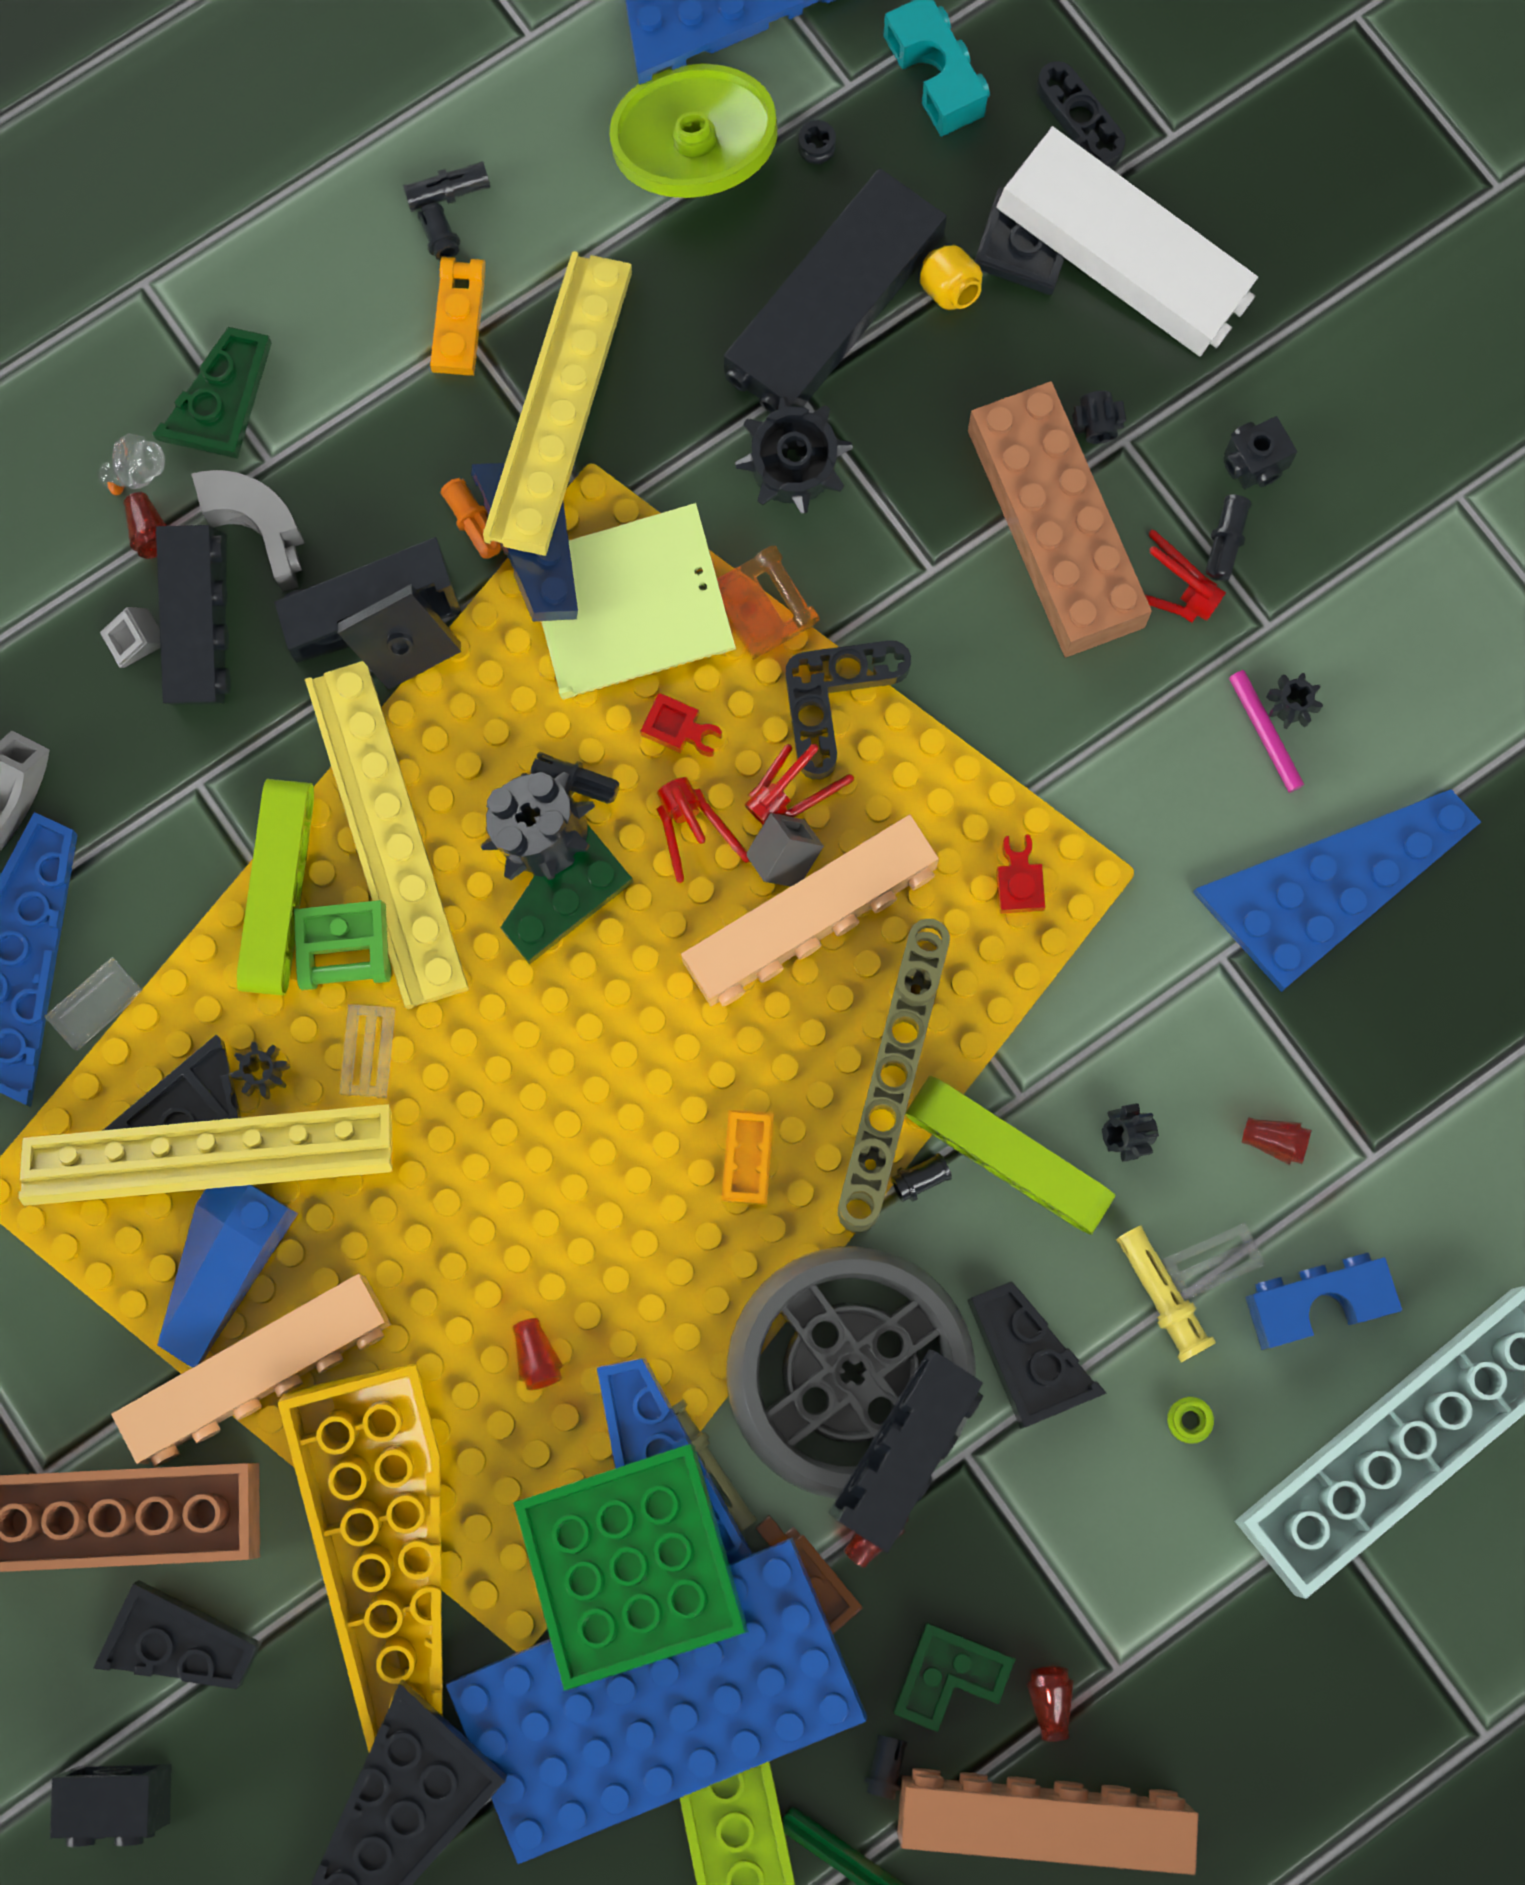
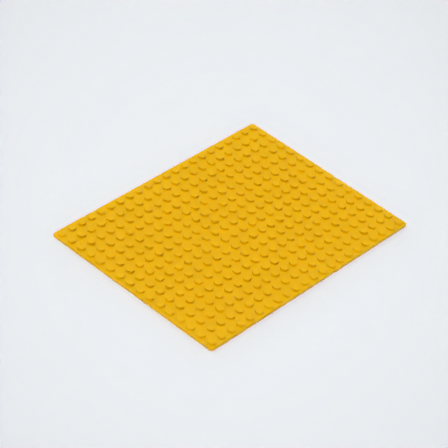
M588 464L567 487L563 498L568 540L660 514L659 511L596 464ZM711 550L709 551L736 650L704 657L701 660L687 662L684 665L670 667L667 670L662 669L660 672L645 674L643 677H636L626 682L612 684L609 687L587 691L584 694H578L575 697L563 700L559 694V687L542 621L533 622L513 575L514 569L508 557L449 627L461 642V652L401 683L381 707L469 990L430 1003L419 1004L407 1010L404 1006L391 960L390 982L375 983L373 979L318 984L316 989L301 990L297 981L296 945H294L289 987L284 996L239 991L237 988V967L252 859L0 1156V1224L178 1372L183 1374L192 1367L157 1344L194 1209L205 1189L23 1206L18 1198L22 1184L20 1169L23 1138L102 1131L215 1035H218L225 1043L231 1073L239 1070L240 1061L234 1055L239 1053L244 1056L251 1052L252 1042L259 1044L265 1053L270 1046L275 1045L280 1049L279 1055L275 1060L286 1061L290 1064L289 1069L282 1071L281 1080L286 1083V1088L277 1085L270 1089V1099L262 1097L257 1088L248 1097L242 1093V1087L246 1081L233 1079L241 1118L389 1104L392 1111L391 1163L393 1172L254 1184L260 1190L297 1212L298 1215L203 1362L357 1274L365 1276L392 1324L381 1330L385 1337L363 1350H360L355 1345L341 1353L344 1360L325 1372L319 1373L315 1368L302 1375L300 1378L303 1384L292 1391L333 1380L417 1364L440 1452L441 1590L515 1652H520L534 1646L546 1631L547 1625L514 1502L616 1469L597 1367L646 1358L671 1406L684 1399L687 1403L686 1412L701 1432L728 1397L726 1367L730 1340L736 1322L753 1293L766 1279L789 1262L821 1249L846 1246L855 1235V1233L845 1229L840 1223L838 1206L907 939L912 926L923 919H935L947 928L950 940L906 1111L929 1076H933L963 1095L1134 876V870L1129 864L892 686L885 685L828 693L837 749L836 767L828 777L820 780L806 777L800 771L783 790L791 800L786 808L788 810L848 774L854 776V781L794 817L804 819L824 846L805 878L908 815H911L939 858L937 868L932 871L935 877L918 889L912 890L909 885L895 894L897 900L884 910L874 913L871 908L858 916L859 924L845 934L836 936L835 932H832L819 940L822 946L809 956L799 960L795 955L781 964L784 969L770 980L761 983L758 978L743 987L745 993L734 1002L726 1006H722L718 1002L710 1007L683 964L681 954L787 890L790 886L764 882L752 863L743 862L699 807L700 812L695 817L706 838L703 844L697 842L687 822L678 824L674 818L672 819L684 874V882L678 883L672 867L663 823L656 811L662 805L657 791L674 779L687 777L693 790L701 789L707 803L747 852L763 826L744 805L750 799L748 794L760 783L786 744L792 745V751L771 783L776 784L797 761L785 681L786 665L795 654L838 647ZM844 658L837 663L835 669L841 677L851 679L860 673L861 667L856 660ZM823 661V671L810 672L807 665L799 666V673L793 675V677L799 676L802 679V683H809L811 675L824 673V682L831 681L829 677V661ZM867 670V676L874 675L872 671ZM658 693L698 709L699 716L696 723L700 725L713 724L721 729L722 739L714 735H706L701 741L705 746L714 749V756L706 757L700 754L695 746L686 742L682 752L679 753L641 736L640 730ZM808 705L800 710L798 717L804 725L813 727L822 722L824 715L819 707ZM827 733L820 735L823 737H828ZM801 736L802 741L810 738L811 745L817 744L819 747V736L814 738ZM819 747L810 760L813 761L815 767H822L823 760L829 758V755H822ZM538 752H543L565 762L573 764L577 761L581 762L584 769L619 782L618 794L614 802L609 804L576 792L571 797L575 802H594L595 807L584 815L587 819V824L633 878V883L529 965L500 927L534 875L531 872L523 871L512 880L505 878L506 857L499 849L482 850L481 844L490 838L486 824V814L488 811L486 805L492 791L501 788L523 773L529 775L534 759H538ZM332 767L328 769L314 786V807L300 909L372 901ZM1026 834H1029L1033 846L1028 857L1029 865L1042 864L1046 908L1044 911L1000 914L996 870L999 866H1009V862L1002 852L1003 840L1005 836H1009L1010 848L1015 852H1022L1025 850L1024 837ZM925 928L918 932H931L938 935L942 940L940 934L932 928ZM921 941L917 943V945L925 951H933L937 949L934 946V944L929 941ZM370 949L314 955L315 966L370 962ZM916 984L912 985L911 993L919 994L921 987ZM901 1022L892 1028L894 1038L901 1043H910L917 1038L916 1029L909 1023ZM261 1061L259 1062V1070L252 1072V1075L261 1080L263 1079V1071L270 1069V1067ZM888 1066L881 1071L882 1081L890 1087L901 1086L906 1081L904 1071L897 1066ZM885 1109L875 1110L869 1116L871 1126L878 1131H888L895 1125L893 1115ZM729 1110L774 1113L767 1205L721 1201ZM906 1116L904 1117L885 1195L893 1186L891 1177L897 1175V1169L902 1167L905 1170L932 1136V1134L919 1127ZM868 1159L865 1162V1167L868 1170H873L876 1167V1162L873 1159ZM853 1200L846 1206L848 1213L856 1219H864L871 1214L870 1206L862 1200ZM781 1313L778 1314L766 1335L761 1354L787 1322ZM274 1391L259 1400L262 1405L259 1410L237 1421L294 1467L277 1403L282 1396L278 1397Z

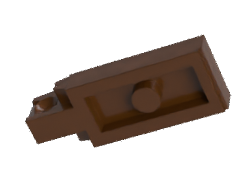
M770 1515L756 1526V1530L770 1547L793 1538L832 1634L863 1609L861 1604L803 1534L800 1535L794 1526L784 1533Z

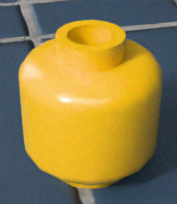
M955 245L944 246L931 251L924 259L920 272V283L924 291L940 307L946 310L964 309L978 298L982 288L983 273L979 265L962 248Z

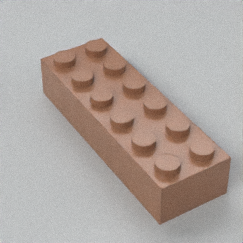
M1052 381L971 410L968 433L1064 657L1072 656L1145 628L1152 610Z
M259 1463L0 1475V1572L234 1561L260 1558Z
M914 1768L912 1776L901 1775L902 1787L900 1791L897 1835L903 1849L1195 1875L1198 1813L1185 1802L1184 1798L1178 1797L1177 1792L1150 1789L1149 1797H1140L1130 1793V1788L1102 1785L1101 1793H1095L1083 1789V1784L1070 1781H1054V1789L1040 1788L1039 1785H1035L1036 1780L1024 1777H1007V1785L994 1784L992 1781H988V1775L967 1772L960 1773L959 1780H949L941 1777V1771L924 1768Z

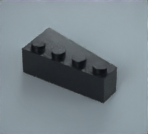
M210 525L156 526L163 703L170 705L225 704V694H229L231 689L230 671L228 667L225 668V650H228L229 631L226 624L227 534Z
M437 537L308 589L292 591L283 599L276 601L275 606L286 644L295 662L298 663L350 647L338 634V623L410 584L413 585L441 619L461 614L448 566Z
M928 1350L828 1513L838 1522L888 1554L894 1541L902 1532L916 1502L923 1497L933 1479L931 1475L940 1459L944 1460L953 1449L958 1439V1435L955 1433L963 1418H971L980 1405L983 1395L979 1393V1390L984 1382L936 1351Z

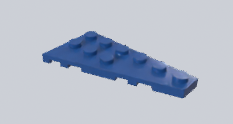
M625 0L638 83L641 85L652 80L653 73L669 66L673 71L687 65V58L703 51L712 54L769 29L770 22L787 16L790 20L802 15L803 8L818 1L829 3L834 0Z

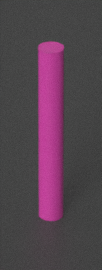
M1245 670L1233 674L1229 677V680L1289 793L1300 789L1305 784Z

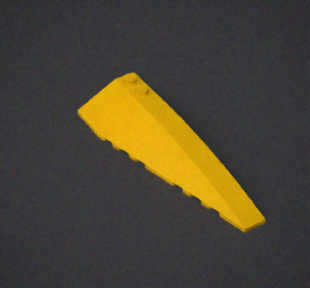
M417 1364L333 1380L287 1392L277 1402L368 1752L372 1748L402 1679L443 1716L440 1452Z

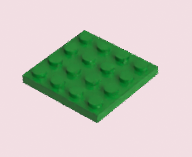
M688 1444L514 1502L564 1691L749 1632L695 1445Z

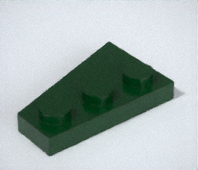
M227 327L200 365V373L186 392L184 390L174 402L176 407L164 423L160 422L152 433L155 440L238 459L272 342L270 337L264 334Z
M588 824V837L586 840L590 845L586 852H576L573 855L575 861L572 865L555 874V878L552 880H548L546 876H534L500 927L529 965L633 883V878Z

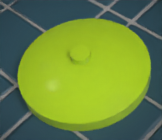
M691 64L684 65L673 71L668 69L652 76V80L641 85L638 84L630 90L620 101L613 113L609 133L615 162L620 171L632 183L658 195L693 198L725 191L742 183L756 173L767 161L775 147L778 125L776 109L771 95L755 78L745 72L727 66Z

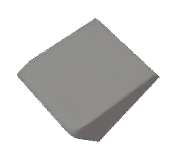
M126 607L100 632L120 668L127 667L161 647L160 628L147 608Z

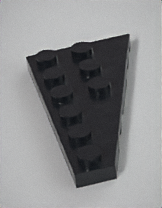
M403 1679L396 1690L311 1885H412L506 1781L507 1775Z

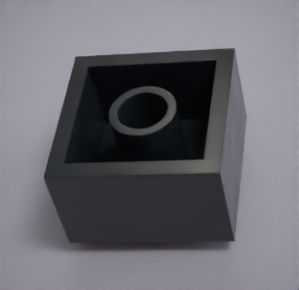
M172 1764L77 1766L52 1777L50 1839L66 1838L65 1846L84 1847L95 1845L96 1839L114 1837V1845L116 1846L140 1845L144 1843V1838L155 1837L156 1831L170 1823Z

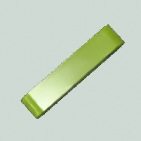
M267 779L264 783L237 967V988L239 991L283 996L287 993L295 945L294 909H300L314 807V786L312 783Z
M933 1076L927 1078L905 1113V1116L919 1127L1067 1223L1089 1235L1093 1234L1116 1196L1111 1190L950 1085Z

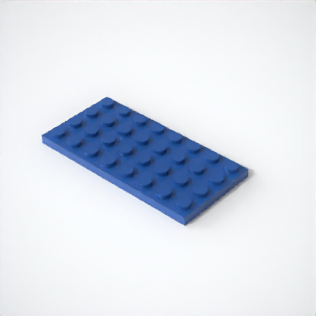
M793 1538L729 1564L748 1633L564 1691L551 1640L548 1639L450 1680L446 1684L467 1739L507 1775L506 1781L494 1793L491 1799L517 1864L866 1722V1712Z

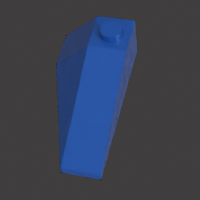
M254 1185L205 1189L194 1209L157 1345L192 1368L202 1363L298 1213Z

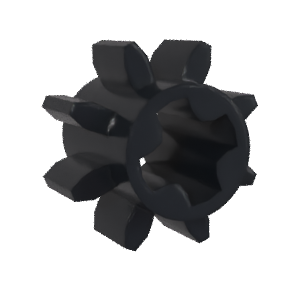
M1095 391L1082 396L1080 399L1081 406H1075V413L1072 414L1075 434L1085 432L1086 441L1091 444H1101L1116 439L1118 437L1117 429H1123L1124 422L1127 421L1124 401L1113 402L1112 393L1108 391Z
M1301 673L1298 679L1291 681L1283 674L1278 680L1280 690L1270 689L1266 695L1268 700L1274 702V707L1268 715L1269 717L1277 716L1284 721V729H1287L1291 723L1297 721L1305 728L1311 722L1309 712L1319 713L1323 707L1320 701L1315 700V694L1321 686L1319 684L1312 686L1305 680V673ZM1288 696L1291 700H1296L1299 698L1302 701V704L1300 705L1298 702H1293L1290 704L1287 701Z
M252 1042L251 1052L244 1056L239 1053L234 1055L240 1061L239 1070L231 1073V1077L235 1080L246 1081L242 1087V1093L249 1097L257 1088L262 1097L270 1099V1089L277 1085L286 1088L287 1085L281 1080L282 1071L289 1069L290 1064L286 1061L275 1060L279 1055V1048L272 1045L265 1053L259 1044ZM262 1061L270 1069L263 1071V1079L259 1080L252 1075V1072L259 1070V1062Z
M1138 1103L1123 1105L1121 1109L1107 1112L1109 1120L1102 1128V1136L1108 1152H1121L1122 1162L1136 1160L1140 1156L1153 1153L1151 1145L1154 1144L1159 1133L1152 1113H1140Z

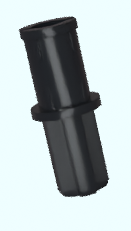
M1232 494L1224 498V506L1218 527L1211 533V538L1214 542L1205 571L1212 580L1228 581L1230 579L1238 548L1245 543V537L1242 534L1249 508L1252 505L1251 501L1246 497Z
M538 752V759H534L530 774L543 772L555 779L561 773L566 772L571 775L570 796L576 792L607 804L614 802L619 791V782L617 780L584 769L581 762L577 761L573 764L543 752Z

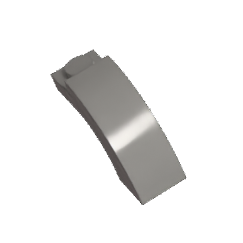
M211 470L192 473L201 511L209 525L217 527L226 524H238L258 532L264 539L274 578L282 592L299 587L295 572L302 571V567L295 546L304 544V540L289 509L280 497L260 481L237 472Z
M14 731L9 732L0 740V851L13 837L29 811L41 785L50 751Z

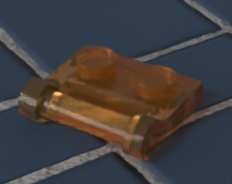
M776 546L765 548L755 558L717 578L728 620L753 660L806 631L820 620V616L813 606L808 607L780 562L783 557ZM764 572L768 573L794 615L792 619L785 623L756 579L757 576Z

